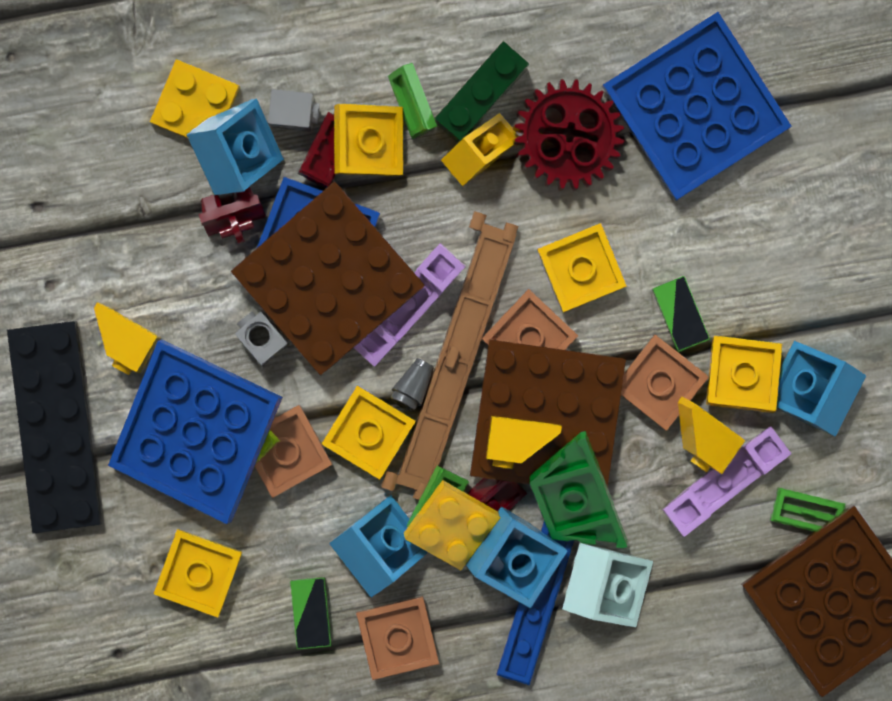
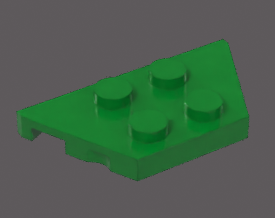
M586 431L580 432L530 475V486L552 539L562 541L577 540L581 543L593 545L598 540L616 543V548H626L627 537Z

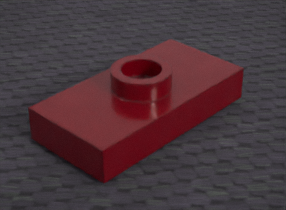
M330 112L326 114L297 173L324 188L331 185L336 175L334 114Z

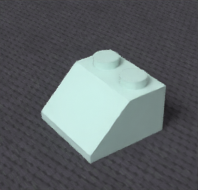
M579 543L562 610L592 620L636 627L653 561L598 546Z

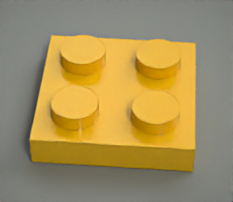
M176 59L150 123L188 139L186 134L206 119L232 108L240 86Z
M356 104L334 105L335 174L403 175V107Z
M601 223L537 249L563 313L627 287Z
M714 336L712 338L706 405L775 413L782 344Z
M357 385L323 440L322 445L380 480L416 421Z
M442 480L403 534L405 540L461 571L499 521L500 515L498 511Z
M177 529L154 595L218 618L243 552Z

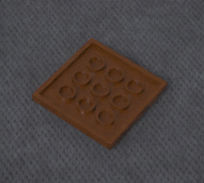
M335 181L230 271L320 376L425 287L423 282Z
M489 339L470 476L530 484L529 480L532 473L580 432L586 431L608 488L626 359ZM491 416L562 426L561 433L523 463L514 462L513 469L492 466L493 460L486 458Z
M854 505L848 507L841 514L831 519L821 528L741 583L821 697L827 695L892 648V558Z

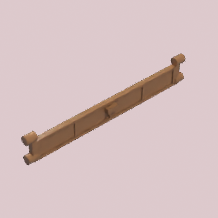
M476 211L473 213L469 228L480 231V235L399 474L386 471L381 485L382 488L394 491L396 483L415 489L413 498L420 500L436 466H439L519 227L507 222L504 230L485 224L487 215Z

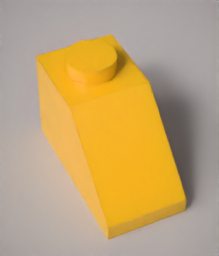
M499 113L464 137L441 161L459 183L464 186L515 145L513 140L519 137V135Z
M97 302L94 311L106 355L114 359L112 366L127 375H130L132 370L141 373L161 337L106 305Z
M681 397L678 401L682 444L683 449L693 455L690 462L706 473L712 468L723 474L745 440L697 404Z
M491 416L486 458L493 460L492 466L513 469L514 462L523 463L561 433L562 426Z

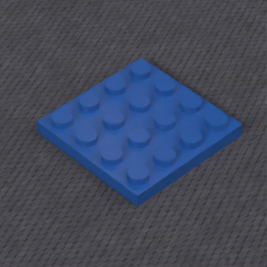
M716 12L602 85V88L609 99L613 100V105L620 112V116L675 201L792 127L719 12Z
M158 340L108 466L225 524L231 523L283 397L165 340Z

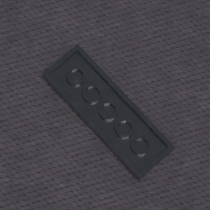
M77 321L8 329L7 336L32 534L101 525L102 517Z

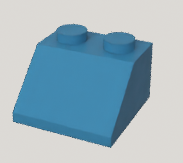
M257 98L206 119L186 134L214 195L243 192L284 160Z
M794 341L780 368L777 409L836 437L866 375L843 360Z
M392 495L379 503L329 543L371 598L396 581L428 553L405 540L403 533L408 528L406 526L410 519Z
M501 506L498 511L500 515L499 521L475 551L466 566L479 580L531 608L564 558L567 549L528 521Z

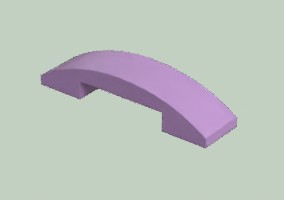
M440 243L414 272L425 287L356 345L354 349L375 367L466 266Z
M770 426L741 446L723 474L714 469L709 470L662 510L682 537H685L711 517L713 512L761 475L768 473L792 453Z

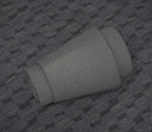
M416 358L415 362L391 389L393 394L390 399L399 406L414 412L417 406L422 405L434 367L424 360Z

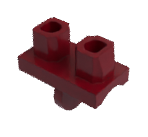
M250 187L243 192L232 193L235 202L224 206L219 195H210L202 198V213L198 215L208 237L220 233L222 239L235 235L237 243L245 242L243 232L254 229L253 221L266 217L258 195H254Z

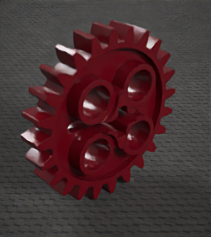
M561 79L558 83V89L555 90L549 82L545 85V95L538 89L533 92L536 102L526 98L523 104L529 112L518 111L516 115L523 121V123L513 126L514 131L522 133L521 136L513 140V144L523 145V149L517 153L516 157H527L528 161L523 169L527 170L534 167L536 169L533 176L534 180L538 179L541 175L546 176V187L556 180L558 181L559 191L564 189L567 182H570L572 190L576 191L581 180L588 188L592 185L591 176L601 181L604 178L601 168L611 171L614 166L608 159H618L621 155L613 149L624 144V140L615 137V134L624 130V126L614 125V121L621 114L620 112H609L608 109L614 103L613 100L607 101L604 104L600 101L604 93L603 90L599 91L596 95L591 94V83L581 90L579 89L577 79L574 80L570 88H567L564 79ZM549 108L557 109L562 115V121L558 124L549 122L546 118V110ZM588 113L592 115L595 119V127L592 129L583 127L579 121L580 114ZM543 128L550 132L563 133L566 128H569L573 136H596L598 142L582 137H574L569 143L566 142L565 135L540 134L538 130ZM543 142H552L557 147V156H545L541 150V144ZM577 147H585L590 151L591 160L589 162H581L576 158L575 149Z

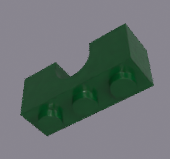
M503 41L435 117L436 124L453 140L459 143L464 137L474 131L492 106L504 94L506 95L528 70L529 63Z

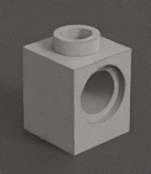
M272 89L268 124L272 128L311 132L312 123L318 124L320 103H314L315 98L312 93Z
M252 311L237 323L240 329L235 335L262 366L289 345V342L263 312L255 315ZM260 326L265 327L269 332V340L263 346H256L251 340L252 331Z

